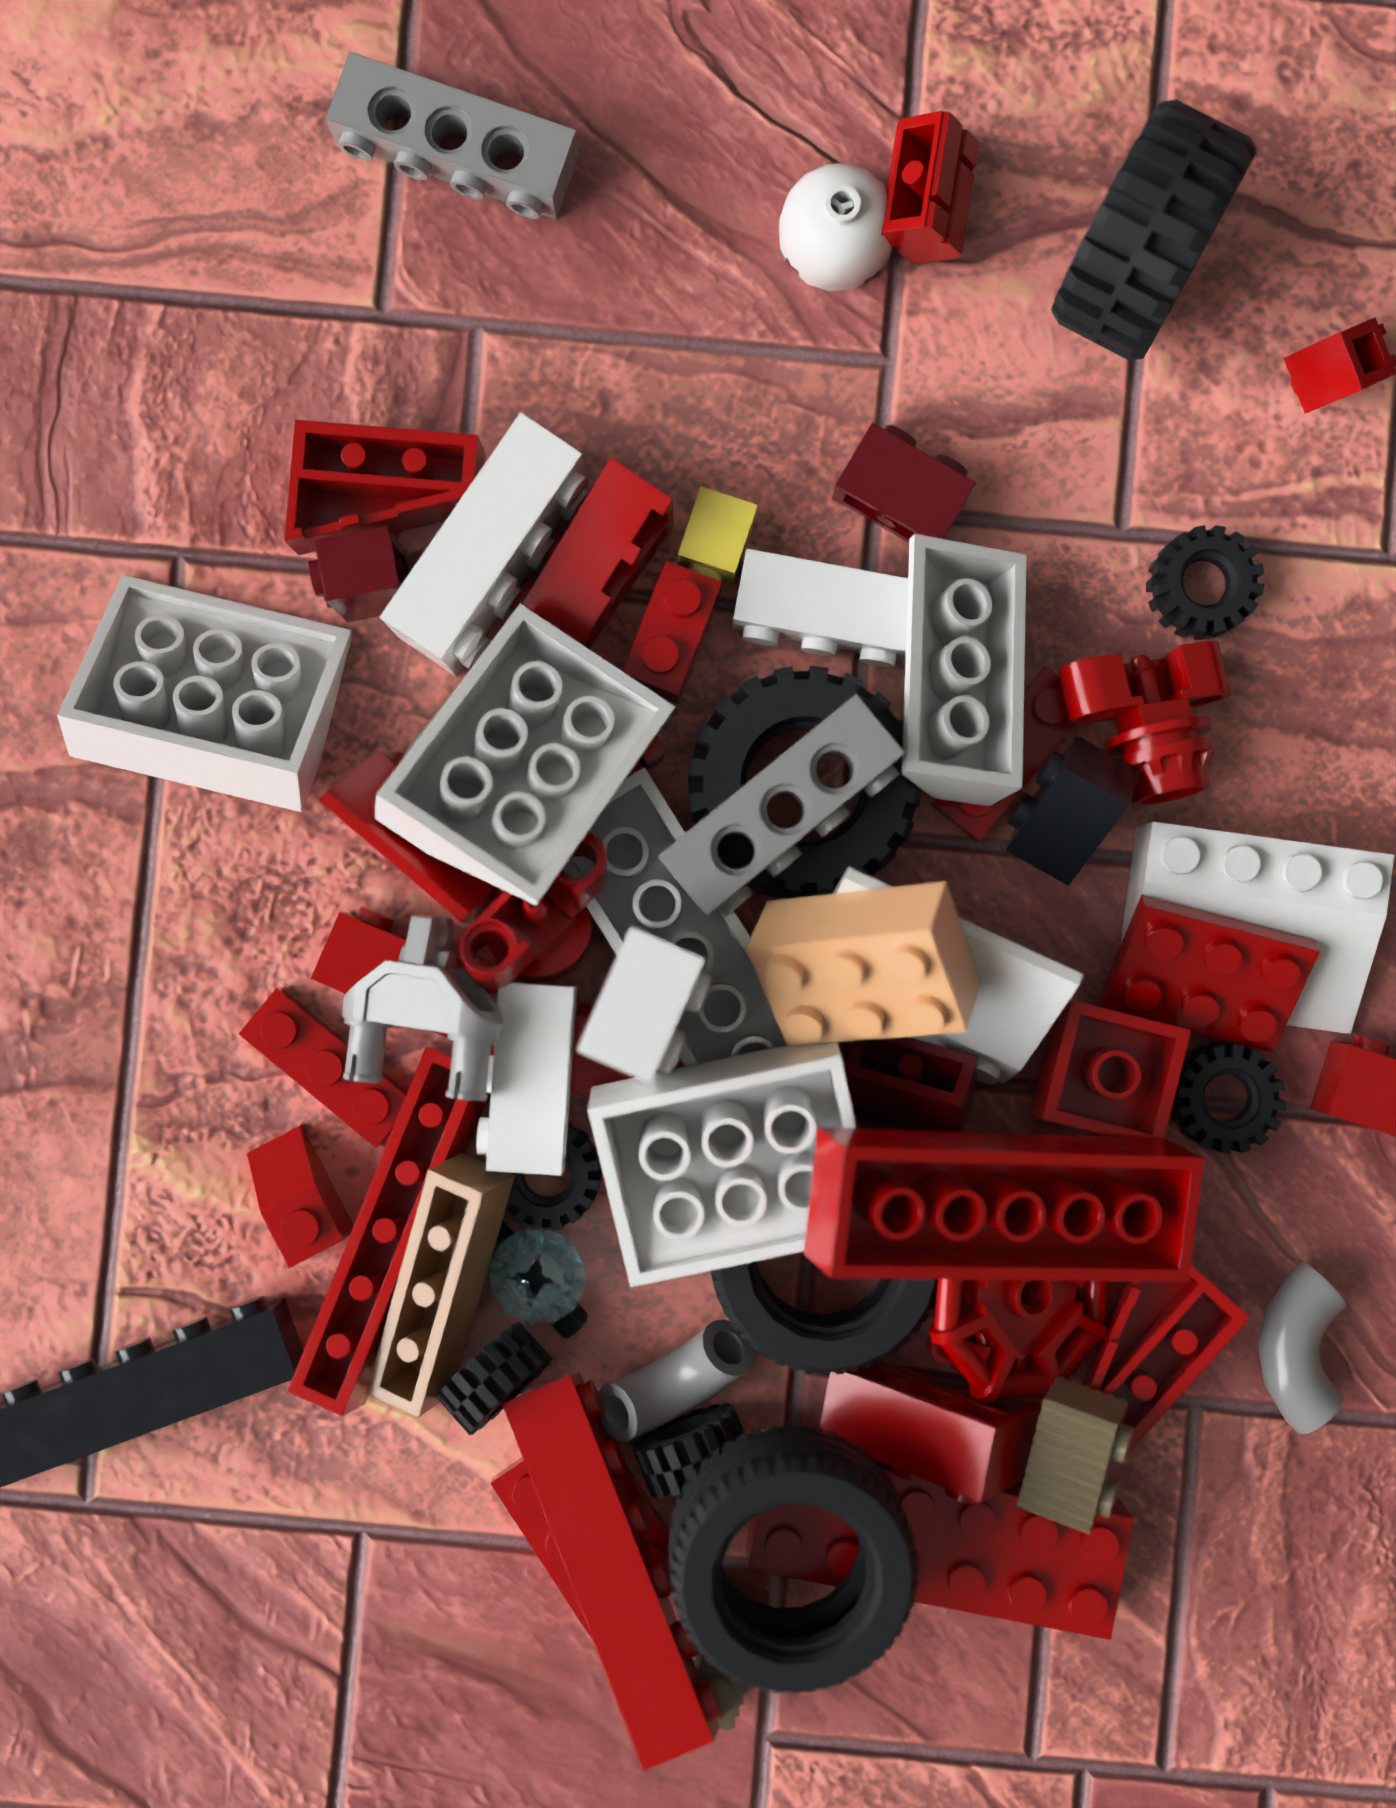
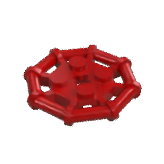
M938 1279L935 1321L929 1326L931 1341L936 1345H941L969 1383V1391L975 1399L983 1403H991L997 1398L1040 1396L1044 1399L1056 1377L1067 1379L1098 1341L1105 1340L1109 1331L1105 1327L1109 1281L966 1280L964 1298L970 1305V1309L960 1315L963 1280ZM1033 1281L1034 1283L1029 1290L1032 1297L1031 1303L1029 1305L1021 1303V1293L1024 1285L1027 1282ZM1077 1286L1084 1287L1082 1303L1075 1301ZM977 1332L981 1333L991 1347L986 1363H984L967 1340V1337ZM1022 1355H1031L1034 1367L1030 1369V1372H1010L1015 1358H1024Z

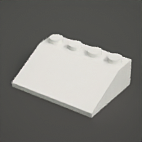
M122 575L57 715L68 754L71 757L302 812L320 765L352 639V630Z
M519 604L376 794L375 819L425 853L537 906L668 720L675 706L522 604Z
M1159 822L1136 826L1121 943L1141 894L1313 939L1316 941L1320 953L1287 1025L1351 1034L1387 916L1394 855Z
M848 867L832 894L890 888L891 886ZM959 918L981 980L967 1032L909 1037L978 1056L977 1080L987 1084H996L997 1082L1004 1084L1022 1070L1079 987L1083 974Z
M837 1042L785 1045L672 1069L669 1075L664 1072L655 1073L651 1084L635 1077L591 1087L588 1113L630 1287L804 1251L817 1127L856 1128Z

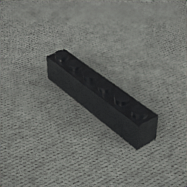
M258 1296L229 1308L231 1318L210 1325L207 1316L201 1317L174 1328L172 1332L175 1339L153 1346L151 1337L144 1338L117 1349L115 1353L118 1360L97 1367L94 1358H90L60 1370L58 1374L61 1381L40 1388L38 1380L33 1379L2 1392L1 1395L4 1402L0 1403V1487L292 1380L304 1350L285 1298L266 1304L264 1296Z

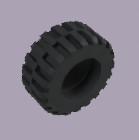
M1177 99L1161 101L1155 108L1152 116L1147 120L1123 165L1117 172L1065 274L1051 309L1058 324L1127 360L1143 359L1258 151L1251 137Z
M790 666L774 669L773 675L762 679L755 676L741 684L739 691L730 698L726 696L714 708L713 715L706 725L703 724L696 739L688 774L689 801L693 822L695 825L698 824L746 784L749 765L756 752L768 740L791 730L814 729L855 694L858 695L902 750L904 719L897 720L888 709L892 703L879 691L875 695L871 694L860 686L863 680L846 673L844 678L828 674L829 668L810 666L809 671H793V667ZM902 756L892 764L900 774L878 793L870 798L864 789L859 791L854 812L841 829L821 840L797 842L795 845L801 851V856L774 878L765 868L746 885L762 892L761 894L777 899L827 895L833 893L848 867L870 877L884 869L896 856L895 853L901 844L908 839L915 824L912 822L914 812L920 806L922 789L902 775ZM737 834L726 836L717 846V855L720 862L730 869H742L753 860L754 851L752 844L744 836Z

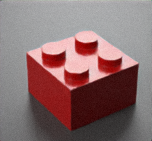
M1069 1000L1051 1026L1029 1114L1042 1120L1109 1137L1164 1139L1191 1030Z

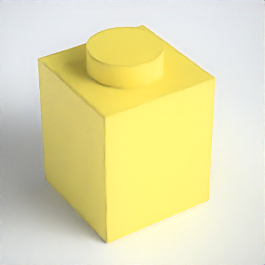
M700 486L678 552V565L718 581L734 585L756 519L758 505Z

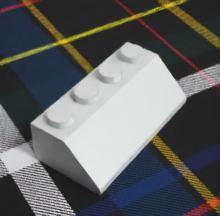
M914 534L910 538L903 724V751L905 754L902 755V775L933 798L991 806L1022 788L1027 555Z

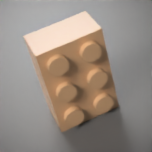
M946 881L767 901L746 948L787 1046L967 1032L981 985L975 962Z

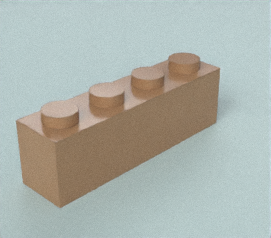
M464 1153L428 1170L366 1393L418 1418L440 1402L437 1399L438 1394L452 1380L451 1378L459 1371L515 1175L509 1172L486 1171L485 1162Z

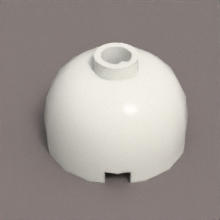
M849 163L824 164L804 174L787 195L779 220L780 250L785 259L787 260L788 258L791 266L799 272L798 276L808 285L827 291L853 290L863 285L865 280L874 276L878 270L880 272L888 263L893 247L881 235L886 213L887 188L868 169Z

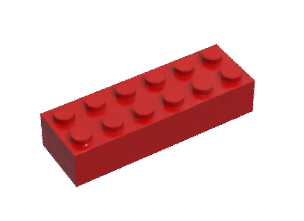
M817 1127L804 1255L829 1278L1189 1282L1205 1158L1172 1141L1157 1138Z
M875 1460L876 1464H879L885 1470L886 1476H889L900 1498L914 1538L919 1568L918 1578L916 1579L918 1583L917 1593L914 1595L915 1602L1111 1640L1134 1520L1118 1497L1116 1498L1110 1518L1107 1519L1098 1515L1089 1535L1018 1508L1017 1503L1023 1481L979 1504H967L951 1499L945 1494L946 1488L929 1481L915 1482L899 1478L891 1472V1466ZM811 1504L780 1505L754 1516L750 1522L746 1543L748 1570L837 1587L848 1576L858 1553V1534L837 1514Z

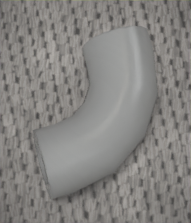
M1301 1262L1288 1274L1266 1305L1257 1342L1263 1383L1284 1419L1299 1434L1311 1433L1324 1426L1338 1412L1343 1403L1342 1393L1329 1380L1322 1367L1320 1348L1325 1331L1333 1320L1347 1307L1346 1302L1336 1289L1315 1269L1304 1262Z
M724 1319L715 1320L687 1342L663 1357L618 1380L603 1385L599 1390V1394L603 1402L605 1415L599 1417L600 1422L608 1435L615 1438L618 1442L626 1443L643 1436L691 1411L739 1379L751 1369L754 1361V1349L750 1346L749 1341H744L739 1332L730 1324V1321Z

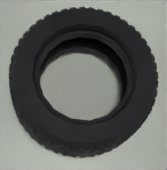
M757 1261L711 1271L716 1296L725 1316L730 1319V1324L739 1332L745 1342L749 1341L753 1349L760 1351L769 1360L775 1359L776 1364L787 1365L795 1371L802 1369L805 1373L809 1374L820 1372V1375H829V1372H835L836 1375H839L849 1370L850 1372L859 1371L860 1367L865 1366L867 1369L873 1366L874 1362L886 1360V1356L890 1353L894 1355L900 1350L899 1347L901 1345H906L912 1340L910 1336L913 1333L917 1334L922 1322H925L929 1317L928 1311L930 1308H934L938 1279H880L874 1291L852 1308L820 1314L798 1310L776 1297L761 1277Z
M777 1425L768 1427L766 1431H762L761 1428L753 1430V1433L749 1435L744 1433L738 1436L739 1440L734 1441L732 1439L724 1443L725 1447H718L712 1452L711 1458L707 1457L700 1463V1468H695L691 1474V1480H688L683 1486V1493L679 1494L676 1502L677 1507L673 1510L672 1522L670 1523L669 1563L672 1593L679 1621L683 1628L686 1629L690 1641L694 1642L695 1648L701 1654H705V1659L711 1665H716L717 1670L724 1674H730V1677L737 1682L744 1681V1685L751 1687L759 1686L761 1690H773L775 1693L790 1691V1693L798 1694L806 1691L807 1693L813 1692L820 1688L822 1690L831 1688V1686L836 1684L840 1685L846 1682V1679L860 1675L862 1670H867L873 1665L874 1660H879L884 1656L885 1650L890 1649L894 1644V1638L898 1637L903 1631V1624L908 1622L909 1610L913 1608L915 1602L914 1595L917 1593L918 1583L916 1579L918 1578L919 1568L917 1565L918 1557L915 1550V1542L904 1508L889 1476H886L885 1470L879 1464H876L870 1454H865L863 1448L858 1445H852L851 1441L845 1437L839 1438L837 1433L830 1431L824 1433L823 1429L817 1427L808 1429V1426L799 1425L797 1428H793V1425H783V1428H777ZM811 1504L837 1514L858 1534V1553L848 1576L828 1596L802 1607L773 1608L749 1599L727 1579L722 1568V1561L733 1536L754 1516L780 1505Z

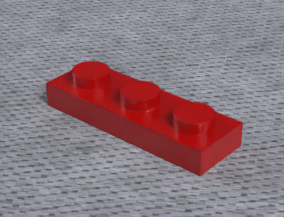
M1045 666L1024 690L1022 788L991 806L935 799L931 804L934 809L976 843L984 837L1074 726L1069 721L1060 678L1057 674Z
M276 988L239 1032V1035L372 1146L378 1148L392 1132L407 1091L383 1071L382 1083L355 1082L354 1078L353 1080L343 1079L348 1042L283 988Z

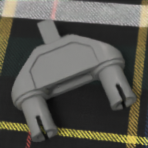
M423 915L411 916L406 945L402 946L398 961L385 960L346 993L343 999L342 1017H345L344 1023L350 1024L343 1079L353 1080L354 1078L355 1082L382 1083L387 1028H393V1025L447 1033V1039L453 1040L449 1087L446 1091V1096L449 1098H457L458 1096V1099L470 1101L487 1100L486 1087L491 1044H498V1038L502 1036L503 1016L486 989L471 980L466 968L457 967L456 953L452 952V919Z

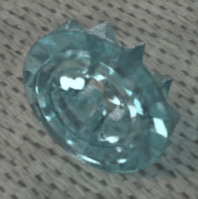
M528 1228L509 1236L497 1248L488 1268L491 1281L490 1295L497 1298L504 1309L505 1316H515L523 1320L527 1326L536 1323H550L553 1325L560 1318L573 1311L582 1297L585 1288L586 1272L580 1253L563 1235L545 1228ZM538 1255H541L542 1275L552 1278L554 1283L544 1284L533 1299L531 1298L532 1292L529 1291L530 1282L520 1278V1275L517 1274L519 1272H528L537 1260Z

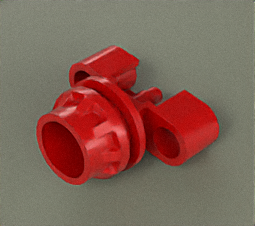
M1218 641L1183 644L1167 653L1165 658L1150 660L1147 655H1139L1133 657L1130 663H1123L1122 654L1118 653L1078 660L1058 670L1070 724L1081 725L1115 720L1118 735L1107 740L1104 746L1107 753L1115 756L1120 755L1121 757L1118 759L1140 771L1131 798L1132 806H1148L1170 802L1204 792L1212 787L1208 773V767L1214 755L1212 739L1200 738L1201 735L1211 730V722L1209 717H1192L1190 708L1212 704L1231 695Z
M588 832L571 856V858L586 857L595 864L594 869L589 874L581 877L570 876L561 870L537 906L505 890H498L490 901L488 908L465 931L461 939V956L466 971L474 983L487 989H499L509 985L516 977L535 983L554 981L570 973L582 961L589 946L592 933L591 914L586 906L602 890L607 879L606 851L598 837ZM488 945L492 955L500 964L494 967H485L475 961L477 952L482 947Z

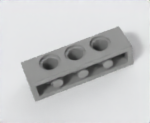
M350 51L325 118L336 144L344 153L362 161H371L373 156L394 163V167L406 176L417 180H427L428 176L449 182L452 189L468 198L481 200L486 195L504 201L511 211L530 219H538L541 214L557 220L580 155L575 129ZM394 116L410 118L409 122L399 130L391 131L383 128L385 123ZM461 135L466 138L463 145L457 149L445 150L439 147L441 141L447 136ZM506 154H516L523 158L521 163L513 169L503 170L494 166L495 162Z
M855 694L658 857L706 917L715 909H718L725 918L753 895V892L746 885L765 868L774 878L802 855L795 844L810 831L815 829L823 838L851 815L844 804L854 795L864 789L871 798L895 779L900 773L892 764L904 755L905 752L858 695ZM825 756H837L843 759L850 771L847 785L836 789L823 785L816 775L817 762ZM779 795L793 797L799 803L802 810L800 823L790 829H781L774 826L766 813L767 803L772 798ZM737 834L744 836L750 841L754 855L752 862L742 869H730L720 862L717 855V846L726 836Z

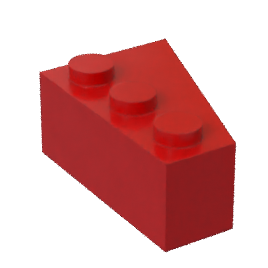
M295 420L284 541L298 555L316 552L314 540L383 526H388L391 532L395 533L445 521L485 464V451L478 435Z
M611 457L595 484L582 500L578 512L566 532L563 531L549 548L544 559L546 565L535 583L530 580L523 586L511 606V611L514 612L519 604H522L590 649L674 527L673 499Z
M1192 1265L1190 1267L1189 1282H1125L1108 1322L1107 1328L1109 1331L1104 1341H1100L1082 1386L1088 1385L1091 1390H1100L1103 1394H1112L1116 1399L1124 1398L1129 1403L1123 1423L1134 1427V1434L1128 1454L1251 1318Z
M879 1361L874 1362V1365L867 1369L865 1366L860 1367L859 1371L850 1372L849 1370L839 1375H836L835 1372L829 1373L819 1428L823 1429L824 1433L829 1431L837 1433L839 1438L845 1437L851 1441L852 1445H858L863 1448L865 1454H870L874 1460L891 1466V1472L895 1476L915 1482L929 1481L946 1488L945 1494L951 1499L967 1504H979L1024 1480L1042 1404L1028 1401L1026 1408L1019 1411L993 1403H983L971 1396L970 1391L969 1396L966 1397L933 1385L934 1376Z

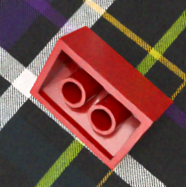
M377 750L327 790L319 801L461 923L473 924L488 908L490 901L500 888L425 853L375 819L376 794L405 757L398 752L391 760Z

